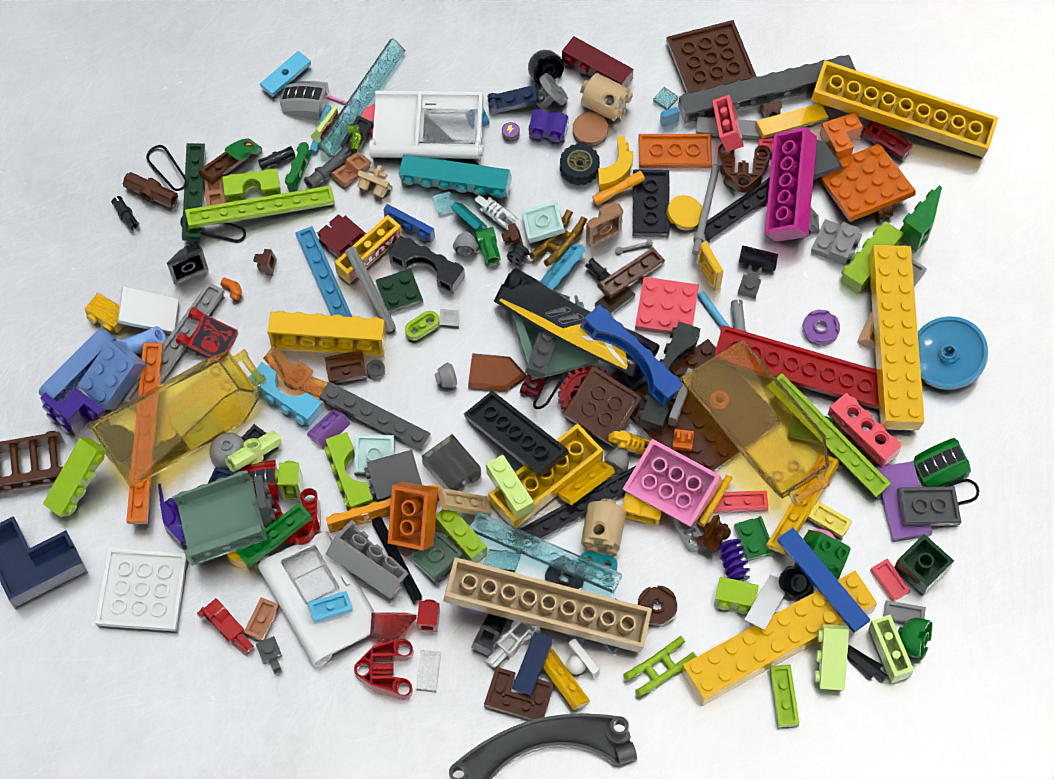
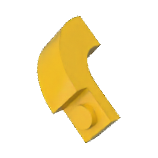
M618 136V159L609 167L598 168L599 192L620 183L631 174L634 151H629V143L625 142V136Z

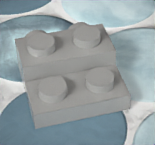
M825 219L811 248V252L846 265L848 259L852 260L856 250L853 249L854 245H858L861 240L862 234H859L861 228L845 222L840 225Z

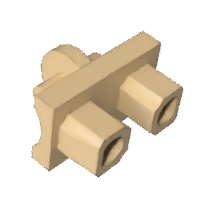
M379 165L376 169L371 167L369 173L374 174L373 176L360 170L358 172L360 179L357 187L368 191L372 183L376 185L373 194L383 198L387 190L391 191L393 186L389 185V182L380 179H386L388 174L383 172V166Z

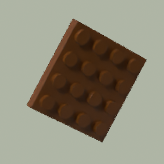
M734 20L666 37V42L686 93L711 89L719 85H727L738 80L743 81L756 76Z

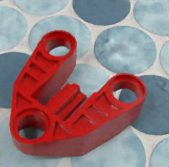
M313 488L304 489L300 493L301 503L313 519L283 542L304 545L309 543L320 530V501L316 490ZM308 495L315 496L311 501L304 500ZM273 502L272 508L277 509L275 513L277 520L284 513H282L279 504Z
M397 639L373 646L355 664L354 673L356 678L373 692L400 700L409 699L413 694L412 684L405 678L393 677L394 663L374 662L407 661L412 658L414 653L412 644L406 639ZM402 646H407L410 649L407 655H401L398 651ZM367 666L369 668L368 673L365 675L358 674L359 667ZM401 685H407L410 689L407 694L402 695L398 692V688Z

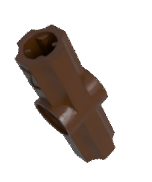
M132 172L127 173L124 177L123 187L138 193L141 198L148 202L156 201L169 208L174 207L177 202L178 194L163 187L153 178L146 179Z

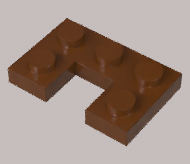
M496 667L484 707L527 720L545 717L555 684L538 679L532 697L511 692L516 672Z

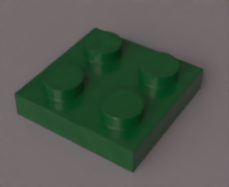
M411 268L376 279V285L389 314L423 303V298Z

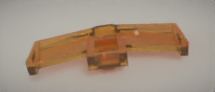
M275 344L263 357L284 381V385L291 390H300L320 397L328 383L312 377L313 370L299 360L293 365Z

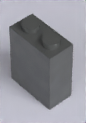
M412 450L367 462V467L364 468L366 478L371 479L372 486L369 487L372 498L376 497L377 502L391 497L392 485L404 481L422 485Z

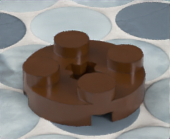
M665 586L648 587L642 591L638 598V605L652 608L650 625L662 627L672 621L677 613L676 596ZM661 602L662 609H654L652 603Z

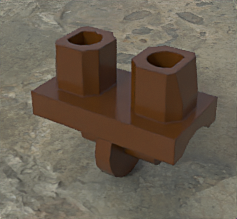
M715 515L710 523H707L703 528L704 534L699 536L696 541L702 550L709 548L711 553L717 552L721 542L729 538L731 530L726 523H721L719 515Z

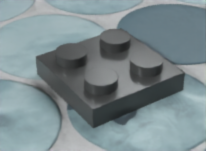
M262 475L254 477L258 508L264 526L267 528L273 521H276L274 509H272L274 503L268 482L264 483Z

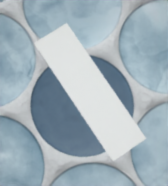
M770 574L744 620L765 630L785 595V592L779 586L778 577Z

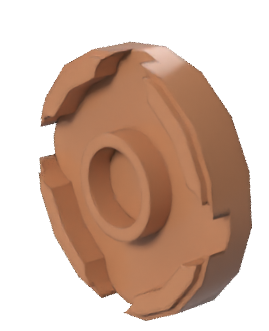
M594 112L583 113L573 123V135L578 142L587 144V146L598 145L608 135V123L600 114Z

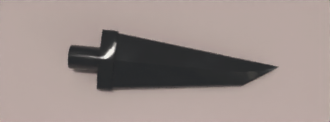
M848 644L847 657L870 679L874 676L882 681L886 679L888 675L880 670L883 666L881 663Z

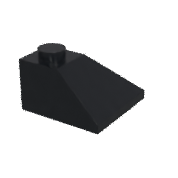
M198 243L186 245L167 262L174 284L208 269L203 250Z

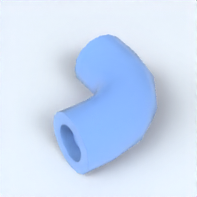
M155 326L142 333L117 341H121L133 353L139 354L143 351V343L163 344L166 337L164 331L160 327Z

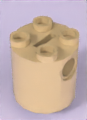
M599 73L594 74L590 81L585 80L580 89V93L583 94L581 105L612 121L623 118L626 103H629L633 97L629 88Z
M601 499L600 501L588 504L581 544L586 548V552H600L608 556H616L617 551L620 550L626 510L616 504L615 501Z

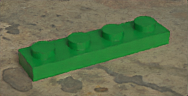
M299 502L265 528L268 540L239 549L236 552L250 568L313 518Z

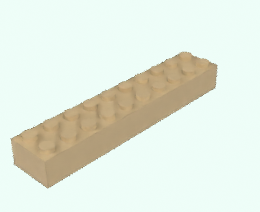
M456 557L452 564L443 602L638 653L644 648L652 608Z

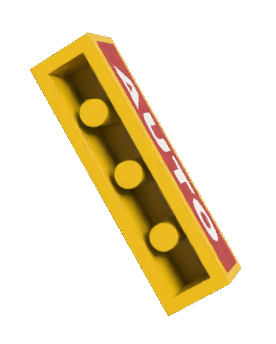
M387 215L353 245L366 269L402 236L401 226ZM346 253L334 262L336 273L347 283L350 284L358 277Z

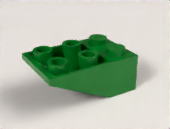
M940 185L935 190L931 189L926 195V199L923 202L920 201L915 206V211L912 214L908 213L902 221L904 224L900 231L904 234L901 241L907 246H911V249L915 252L929 239L942 187Z

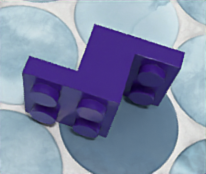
M76 387L60 403L47 393L40 397L43 403L42 408L47 412L46 416L53 422H59L61 424L60 427L66 433L71 432L76 436L90 421L97 428L101 426L104 429L111 425L104 409Z

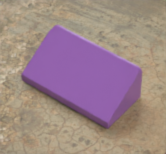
M332 409L307 433V436L324 449L327 446L325 439L339 435L350 425V422L345 414Z

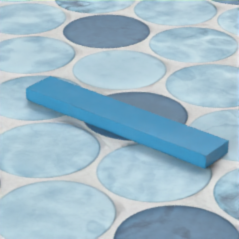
M313 226L295 232L330 315L338 314L343 317H352Z

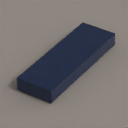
M534 631L512 686L513 690L532 697L554 642L553 638Z

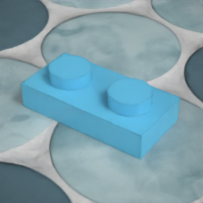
M346 591L310 601L307 605L314 623L353 611Z

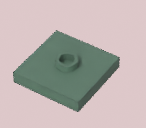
M439 531L435 533L434 546L426 550L417 549L409 556L410 560L435 583L451 570L455 557L460 559L465 557L464 553Z

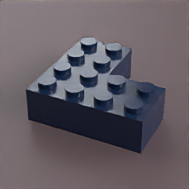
M14 516L0 522V583L14 608L87 571L67 530L30 548Z

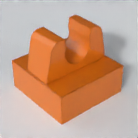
M675 429L672 450L692 452L694 431Z

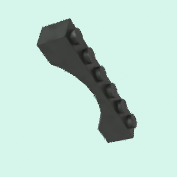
M680 321L677 327H673L670 338H672L671 343H667L663 354H666L664 360L660 359V362L664 363L670 372L677 363L694 352L700 337L701 328ZM647 391L644 399L646 403L645 408L640 409L637 419H640L639 427L662 434L668 418L667 404L662 406Z

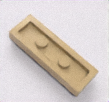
M444 488L438 491L441 507L444 510L488 517L492 513L487 496Z

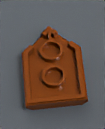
M472 353L468 389L507 392L517 382L525 379L527 375L511 357Z

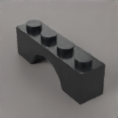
M400 236L389 251L390 262L404 269L417 264L427 265L434 269L437 273V286L452 294L455 293L465 278V271L461 264L453 263L441 254L437 255L428 247L420 246L410 238Z
M488 614L471 648L489 657L508 619Z

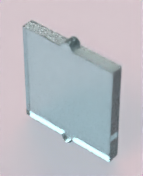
M489 549L483 565L515 573L521 553Z

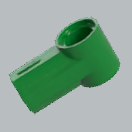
M489 227L475 231L478 247L481 248L485 264H496L501 260L496 244L497 239L494 228Z

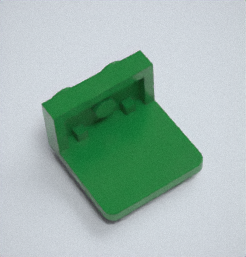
M808 529L803 540L838 580L850 553V546L822 532Z

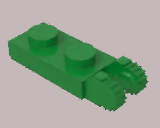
M307 142L299 143L296 149L298 154L292 161L289 174L285 177V184L289 192L298 190L308 166L311 151Z

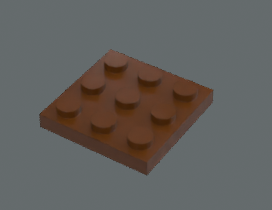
M592 366L563 413V416L575 424L578 423L583 429L613 446L614 443L608 441L609 434L613 431L619 432L624 428L642 396Z

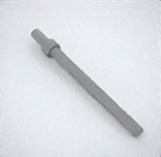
M718 164L712 165L698 229L693 238L694 246L692 253L694 255H699L700 244L705 240L704 232L720 167Z

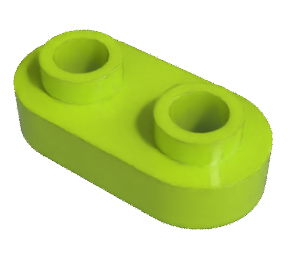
M425 311L408 322L405 326L406 337L416 341L435 330L439 326L438 314L434 311Z

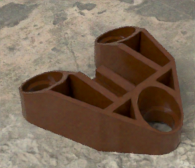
M723 144L718 147L717 161L724 183L738 192H748L761 184L770 161L771 150L769 147L760 145L755 148L752 173H749V163L746 160L738 162V172H735L734 150L730 151L729 155H724L721 153L725 149ZM765 152L767 156L760 157L758 156V153Z

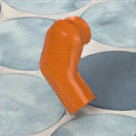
M223 277L220 285L230 289V298L239 300L240 295H242L240 284Z

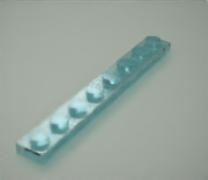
M394 38L390 39L317 145L329 158L336 154L357 115L361 116L374 98L375 90L381 88L406 51Z
M478 512L470 526L477 535L613 594L622 579V574L483 513Z

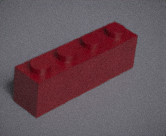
M575 36L572 37L562 50L563 62L567 66L576 68L582 74L592 77L594 74L599 73L625 87L633 79V68Z

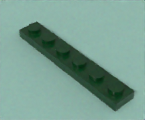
M205 143L186 144L185 176L188 181L184 188L182 240L201 241V227L189 229L185 210L203 206L204 178L199 175V170L205 165Z

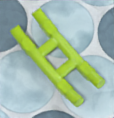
M681 635L652 657L623 674L624 679L628 681L646 671L652 679L635 690L638 697L654 690L657 686L682 671L684 663L697 657L692 651L676 664L669 655L686 642ZM663 660L668 670L658 675L652 666Z

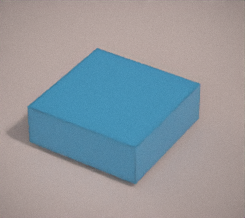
M678 107L660 113V124L662 127L679 122L680 111Z

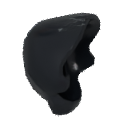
M798 566L786 567L779 576V586L788 596L802 599L813 593L812 582Z

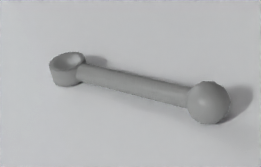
M649 239L644 243L624 248L617 247L615 251L616 254L620 255L623 251L643 246L651 247L653 241Z

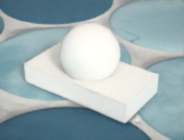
M576 639L571 640L569 647L575 655L567 660L566 666L568 671L578 675L586 669L594 679L600 675L599 668Z

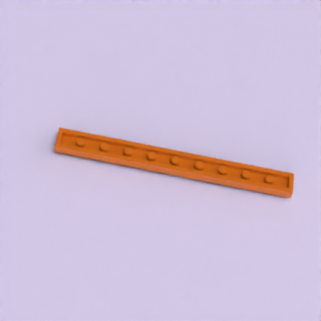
M143 343L142 361L147 365L140 374L126 518L128 524H148L164 347L162 343Z

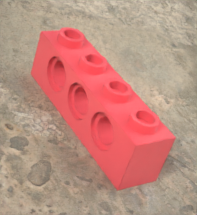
M845 393L830 406L827 415L833 418V421L882 468L899 454L902 447L899 440L891 436L881 423H877L868 410H864L854 397ZM848 414H853L856 417L852 418ZM862 427H867L870 431H865ZM876 440L882 441L884 444H878Z

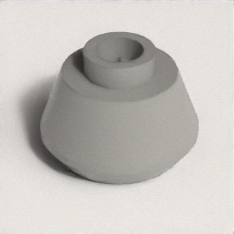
M469 232L459 234L452 246L455 252L460 255H472L478 250L476 239Z
M447 362L437 369L438 373H435L437 384L447 388H454L457 385V378L452 364Z
M613 449L604 456V461L613 466L614 471L623 473L628 470L630 458L628 457V452L624 449Z

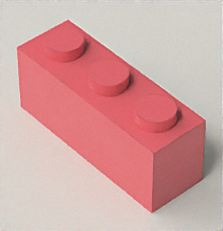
M730 94L712 100L719 136L726 152L744 147L737 111Z

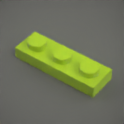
M791 664L770 666L778 728L799 726L800 721Z

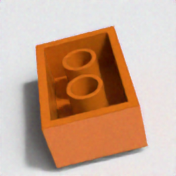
M404 481L392 485L388 544L418 550H426L434 546L438 488Z

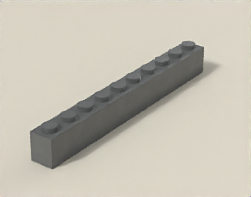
M850 54L826 60L856 70ZM824 60L812 64H804L796 68H787L780 72H771L764 76H754L743 81L738 80L734 83L719 85L711 89L685 93L679 96L678 102L684 124L697 121V117H714L715 111L712 100L729 94L736 111L814 92Z

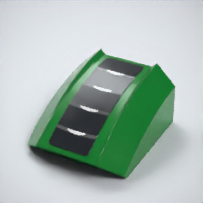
M956 438L943 441L914 457V464L923 482L928 487L945 486L967 478L971 472L970 463Z

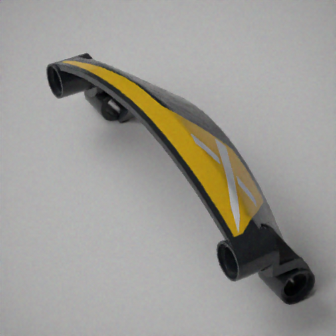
M514 268L508 274L504 284H501L494 299L495 303L566 344L632 377H637L640 367L632 357L612 344L593 340L580 327L583 319L591 311L559 295L539 280L517 268ZM625 328L645 348L649 349L654 357L657 355L660 348L659 344L633 330Z

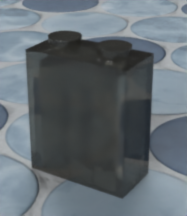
M453 434L421 456L422 464L444 489L462 492L468 484L475 483L481 477L480 465Z

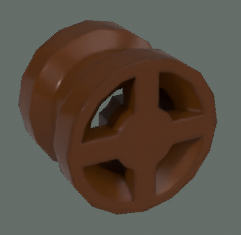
M892 205L873 213L878 222L882 221L885 217L890 218L893 216Z

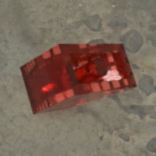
M372 612L370 637L377 638V642L382 643L388 642L390 639H398L416 620L417 615L408 612Z

